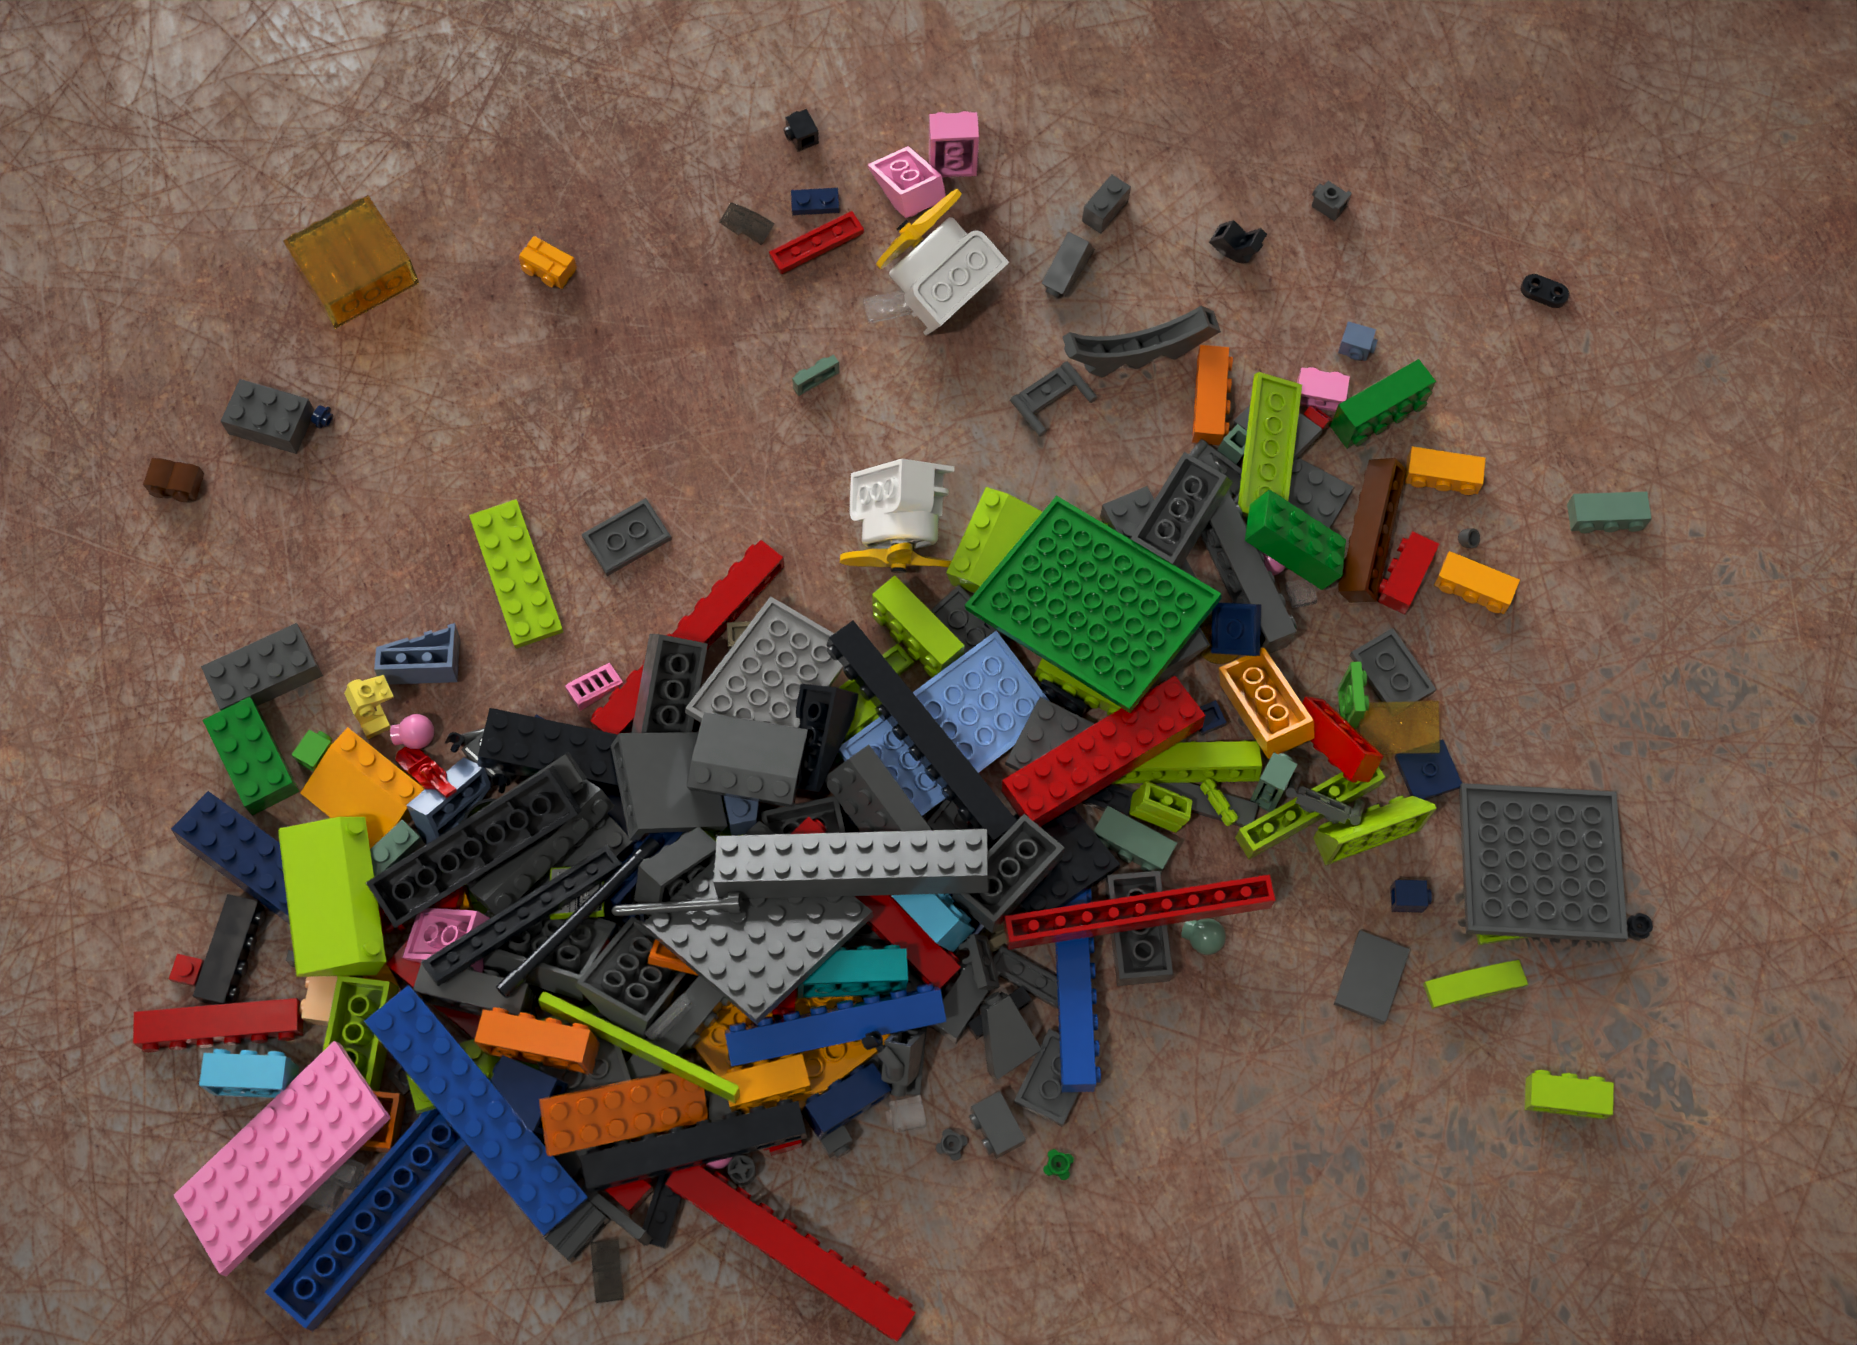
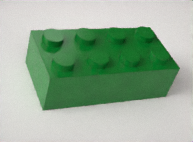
M1417 359L1338 404L1330 427L1346 449L1353 445L1359 446L1368 439V436L1374 433L1375 435L1382 433L1389 424L1393 422L1397 424L1403 421L1408 413L1422 410L1427 405L1429 396L1433 393L1432 389L1436 380L1420 359Z
M1270 489L1250 504L1245 541L1321 590L1342 577L1346 539L1340 534L1335 533L1320 521L1312 518Z
M250 696L203 719L204 725L244 807L252 816L300 792L258 706Z

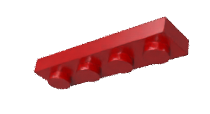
M850 211L769 251V257L779 273L783 274L864 234V228L853 211Z

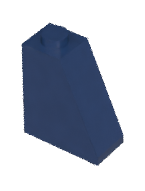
M504 1055L495 1064L493 1076L490 1080L526 1127L544 1135L539 1099L564 1094L568 1083Z

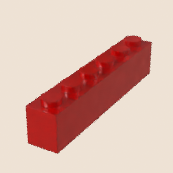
M298 998L137 1011L134 1012L133 1044L142 1049L143 1052H157L161 1047H169L171 1050L186 1049V1045L197 1044L199 1048L213 1047L214 1043L224 1042V1045L232 1046L241 1044L243 1040H251L252 1043L268 1042V1038L291 1041L295 1039V1036L303 1035V1019L299 1012L301 1001Z

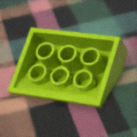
M986 487L946 572L951 585L956 587L960 585L963 589L975 593L1040 516L1042 511L1010 494Z
M1398 796L1391 799L1388 805L1380 807V804H1376L1365 810L1366 813L1362 814L1361 822L1358 825L1351 824L1348 818L1345 824L1341 822L1336 824L1327 822L1320 825L1313 839L1326 866L1421 831L1436 810V806L1434 803L1415 796L1407 798Z

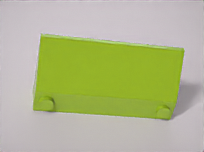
M335 817L279 828L278 834L296 977L377 975L386 963L378 901L366 884L367 881L374 877L366 818Z

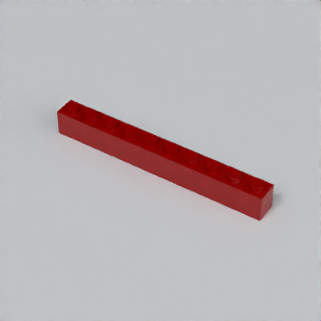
M762 540L756 545L752 544L746 550L745 557L739 563L735 562L728 570V575L723 580H718L713 585L712 592L706 598H701L696 603L695 610L689 616H684L679 621L678 628L672 634L669 633L666 636L707 643L708 650L727 629V623L734 622L785 567L784 558ZM644 664L638 670H634L629 674L626 683L621 689L617 688L612 692L609 701L604 707H599L595 710L590 721L594 730L613 734L630 733L632 731Z
M1270 875L1008 915L1004 918V929L1008 950L1270 909L1275 902V896Z
M706 1164L673 1172L665 1183L666 1187L895 1343H897L916 1312L912 1310L914 1305L901 1296L895 1299L889 1295L890 1289L883 1283L876 1280L873 1284L865 1278L867 1273L854 1264L849 1268L842 1263L844 1258L832 1249H829L827 1253L818 1247L821 1242L808 1233L804 1237L796 1232L797 1226L786 1218L780 1221L773 1216L775 1211L762 1202L759 1206L749 1200L752 1195L740 1187L734 1190L727 1185L729 1180L717 1171L713 1175L704 1169Z

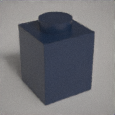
M1395 880L1390 886L1392 912L1423 913L1428 904H1431L1432 892L1431 889H1427V880Z

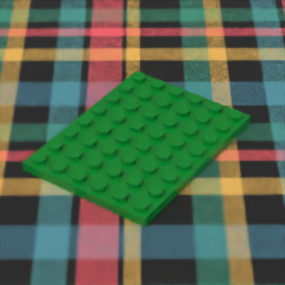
M1056 495L965 604V609L1131 713L1222 599V594Z

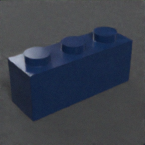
M874 1063L867 1067L860 1065L850 1073L851 1077L845 1081H842L840 1078L828 1086L829 1091L822 1095L819 1092L815 1093L805 1101L806 1105L802 1114L819 1140L888 1097L891 1089L886 1082L882 1081V1075Z

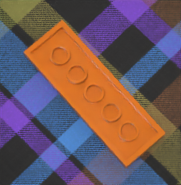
M671 1072L539 1099L546 1154L548 1156L662 1132L674 1127L689 1126L708 1119L704 1088Z

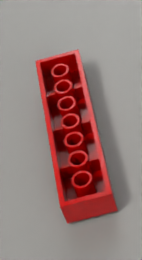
M1173 676L1147 692L1131 713L1122 708L1003 779L1001 792L1020 818L1025 814L1041 827L1201 729L1206 715L1178 678Z

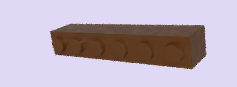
M1396 458L1371 459L1364 473V483L1359 494L1358 509L1354 515V526L1349 537L1347 555L1344 559L1343 574L1338 583V592L1349 603L1377 601L1406 474V469Z

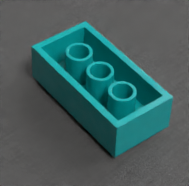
M888 945L884 949L861 946L857 950H846V948L840 947L797 987L798 998L853 997L875 994L887 996L890 995L891 991L906 989L908 983L907 948L900 949L898 945Z

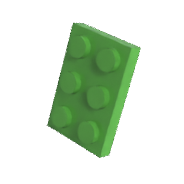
M1361 662L1350 663L1337 688L1339 714L1354 729L1359 727L1360 720L1364 718V713L1369 709V697L1364 695L1367 674L1366 671H1362Z

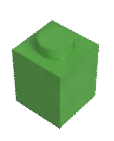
M308 730L292 753V757L298 764L314 772L332 745V738L322 731L315 733Z

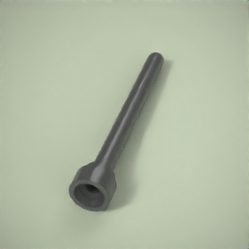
M739 891L729 892L728 895H723V898L616 905L612 908V913L615 916L724 909V912L729 911L730 914L742 913V896Z

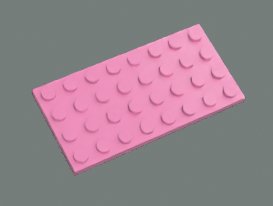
M336 1041L331 1043L283 1092H280L174 1194L175 1199L219 1274L229 1275L391 1118L340 1043Z

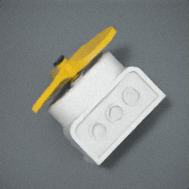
M958 189L950 192L913 224L907 223L908 220L906 219L896 228L897 231L900 229L899 233L901 235L891 243L876 263L877 267L881 270L891 261L898 258L910 246L914 248L890 270L889 275L905 293V301L913 310L911 315L913 317L918 316L927 326V329L923 332L926 336L946 322L1009 263L984 233L972 231L967 234L952 217L946 219L925 239L922 237L960 198L962 193Z
M899 459L851 473L850 517L853 521L862 522V543L866 547L874 549L843 553L840 555V563L858 567H891L892 573H906V566L949 568L952 560L922 556L915 553L912 549L931 546L938 541L939 517L942 516L943 497L949 495V489L943 488L944 474L954 472V466Z

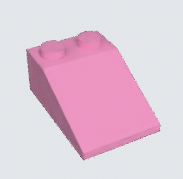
M909 146L868 164L869 170L894 208L905 218L935 206L946 196L942 175Z
M426 908L416 915L402 958L421 963L422 959L429 958L490 918L478 911ZM483 958L471 965L474 968L473 971L482 973Z

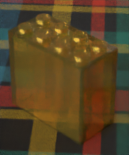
M369 195L355 200L347 207L334 211L330 216L313 222L309 227L298 233H293L283 240L294 266L335 329L419 284L409 256Z

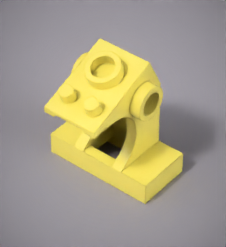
M381 675L363 681L357 679L350 682L344 694L367 739L390 730L391 726L381 703L394 698L385 676Z

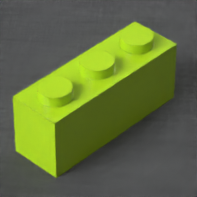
M1535 1070L1525 1080V1110L1606 1120L1613 1115L1614 1083L1605 1082V1078L1598 1076L1579 1079L1577 1074L1563 1073L1561 1076H1554L1547 1070Z

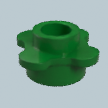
M1056 1149L1050 1150L1047 1154L1049 1158L1048 1163L1043 1168L1044 1173L1047 1176L1055 1175L1061 1180H1067L1070 1176L1069 1167L1074 1162L1073 1156L1069 1153L1058 1152ZM1060 1162L1061 1167H1057L1056 1163Z

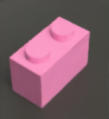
M1312 367L1301 368L1297 383L1302 384L1300 405L1306 407L1316 405L1319 409L1336 412L1338 404L1344 402L1347 398L1350 376L1339 372L1319 371Z

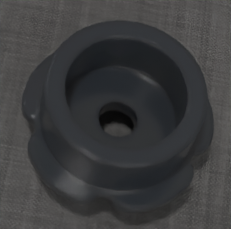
M1637 913L1635 916L1631 915L1627 920V930L1633 937L1637 936L1639 939H1645L1649 936V932L1653 930L1652 920L1645 914Z

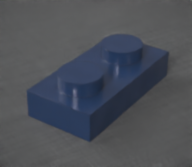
M838 188L791 190L792 216L839 213Z

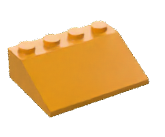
M347 727L329 747L300 794L329 818L365 817L371 849L401 820L408 824L412 817L406 805L425 789Z

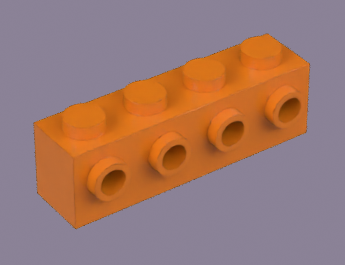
M1200 345L1192 443H1198L1200 439H1203L1210 445H1220L1223 437H1226L1229 433V422H1225V415H1229L1230 400H1226V395L1230 393L1232 378H1227L1228 371H1232L1233 357L1229 356V347Z

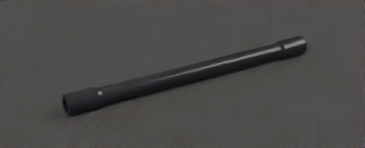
M649 837L604 884L496 986L497 991L503 997L508 998L564 940L638 869L643 860L651 858L661 849L658 842Z

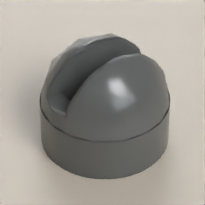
M1464 529L1458 534V542L1462 547L1476 548L1480 542V534L1477 529Z

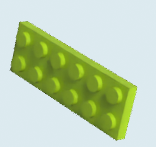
M1261 372L1254 374L1238 499V505L1242 510L1243 516L1248 517L1250 504L1269 489L1282 496L1286 501L1289 500L1302 384Z
M517 499L470 514L469 516L515 649L563 633Z

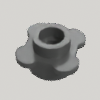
M945 1129L942 1132L941 1142L936 1145V1151L938 1154H946L950 1156L951 1160L957 1161L961 1158L960 1152L963 1146L967 1145V1138L964 1135H958L951 1129ZM950 1142L954 1143L953 1147L949 1146Z

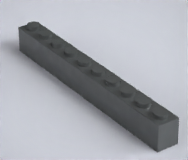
M700 976L683 994L685 999L647 1037L646 1041L683 1058L682 1056L688 1048L693 1049L701 1039L700 1034L706 1027L710 1028L719 1018L718 1012L723 1006L727 1007L731 1004ZM634 1054L626 1063L631 1080L669 1072ZM612 1143L558 1154L553 1157L574 1182L577 1183L581 1177L584 1178L580 1156L586 1155L587 1150L596 1147H603V1150L610 1149Z

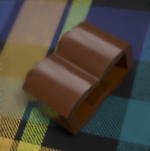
M152 458L143 486L151 496L157 498L172 496L173 499L179 502L196 500L204 472L199 466Z

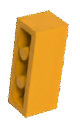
M1412 446L1407 456L1404 483L1411 484L1417 488L1432 487L1439 491L1451 490L1458 491L1464 495H1478L1484 481L1486 458Z
M1449 551L1443 561L1434 586L1444 593H1453L1463 597L1468 603H1477L1485 606L1493 613L1505 614L1511 604L1520 579Z
M794 1053L780 1056V1060L770 1062L769 1059L757 1061L754 1063V1067L743 1069L742 1066L733 1067L727 1070V1074L722 1075V1078L739 1087L740 1095L736 1103L728 1100L731 1112L811 1091L802 1054L796 1055Z

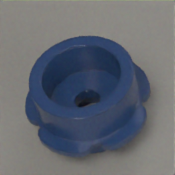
M319 405L313 412L311 422L316 424L317 428L328 427L333 419V414L330 412L331 408Z

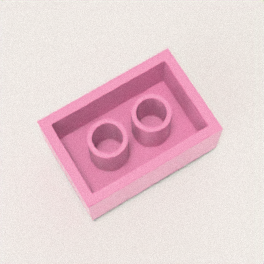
M939 112L929 114V165L940 173L942 177L977 176L979 144L977 112Z

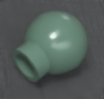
M1206 918L1198 921H1187L1181 932V937L1189 940L1193 949L1203 955L1217 953L1222 949L1226 941V933L1223 926L1214 919Z

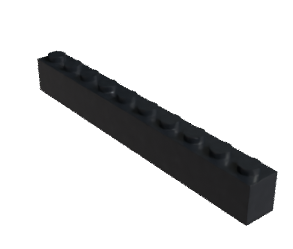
M852 620L830 636L827 642V652L834 661L838 660L844 667L843 671L848 679L851 681L855 680L860 686L859 691L867 701L871 700L878 716L883 721L887 720L893 727V734L899 741L903 740L907 744L912 758L916 761L920 760L925 766L924 770L927 776L932 781L936 780L942 787L941 792L949 802L953 801L959 808L957 811L960 817L965 822L969 821L975 829H987L989 846L998 841L1017 820L855 621Z

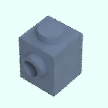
M1348 321L1338 353L1346 355L1353 360L1366 361L1368 354L1374 353L1378 340L1374 339L1376 329Z

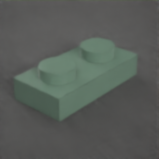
M834 354L828 358L820 359L814 366L807 370L799 371L792 378L793 389L798 396L839 374V361Z

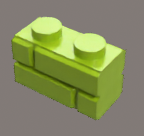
M1145 781L1133 793L1129 813L1132 816L1176 833L1190 819L1192 799Z

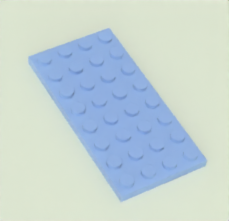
M997 631L913 692L978 773L1015 745L1038 699L1042 697L1049 701ZM879 717L842 744L838 753L846 761L869 744L922 816L945 799L941 792L942 787L936 780L932 781L927 776L924 770L925 766L920 760L916 761L912 758L908 751L909 747L903 740L899 741L895 737L890 723L887 720L883 721Z

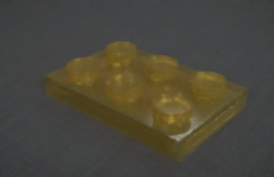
M1439 701L1369 702V709L1364 713V718L1360 720V733L1381 754L1440 753Z

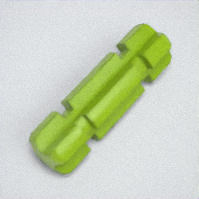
M1211 778L1207 779L1201 784V790L1205 795H1208L1207 799L1217 814L1222 815L1221 819L1226 826L1234 824L1238 820L1237 814L1234 810H1230L1231 805L1220 789H1216L1217 785Z

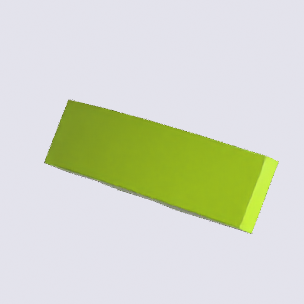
M1519 960L1480 967L1423 983L1432 1009L1453 1003L1459 1004L1476 998L1479 1000L1528 985Z

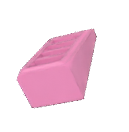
M608 663L565 685V688L581 711L623 685V681L612 665ZM608 673L613 682L608 683L603 675ZM597 678L603 683V687L600 688L595 682ZM590 683L595 691L590 692L586 685ZM581 688L586 694L583 697L578 692Z

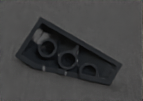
M810 684L800 685L796 705V718L800 719V728L807 729L808 733L798 789L820 792L854 720L858 693L837 687Z

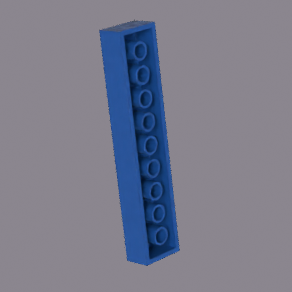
M409 985L364 1021L371 1032L543 1237L587 1200L588 1197L558 1161L553 1156L546 1154V1147L526 1127L504 1097Z
M437 1109L423 1112L265 1291L268 1296L305 1329L314 1331L471 1151Z

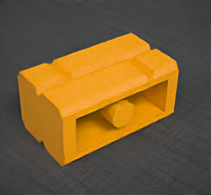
M536 236L532 237L527 247L519 255L523 272L529 276L535 274L549 287L555 285L563 289L577 268L574 257Z

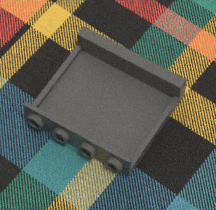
M699 732L619 733L611 744L629 841L640 840L645 833L689 832L697 827H700L703 831H713L714 837H717L727 827L728 816L723 809V796L692 791L687 788L691 760Z

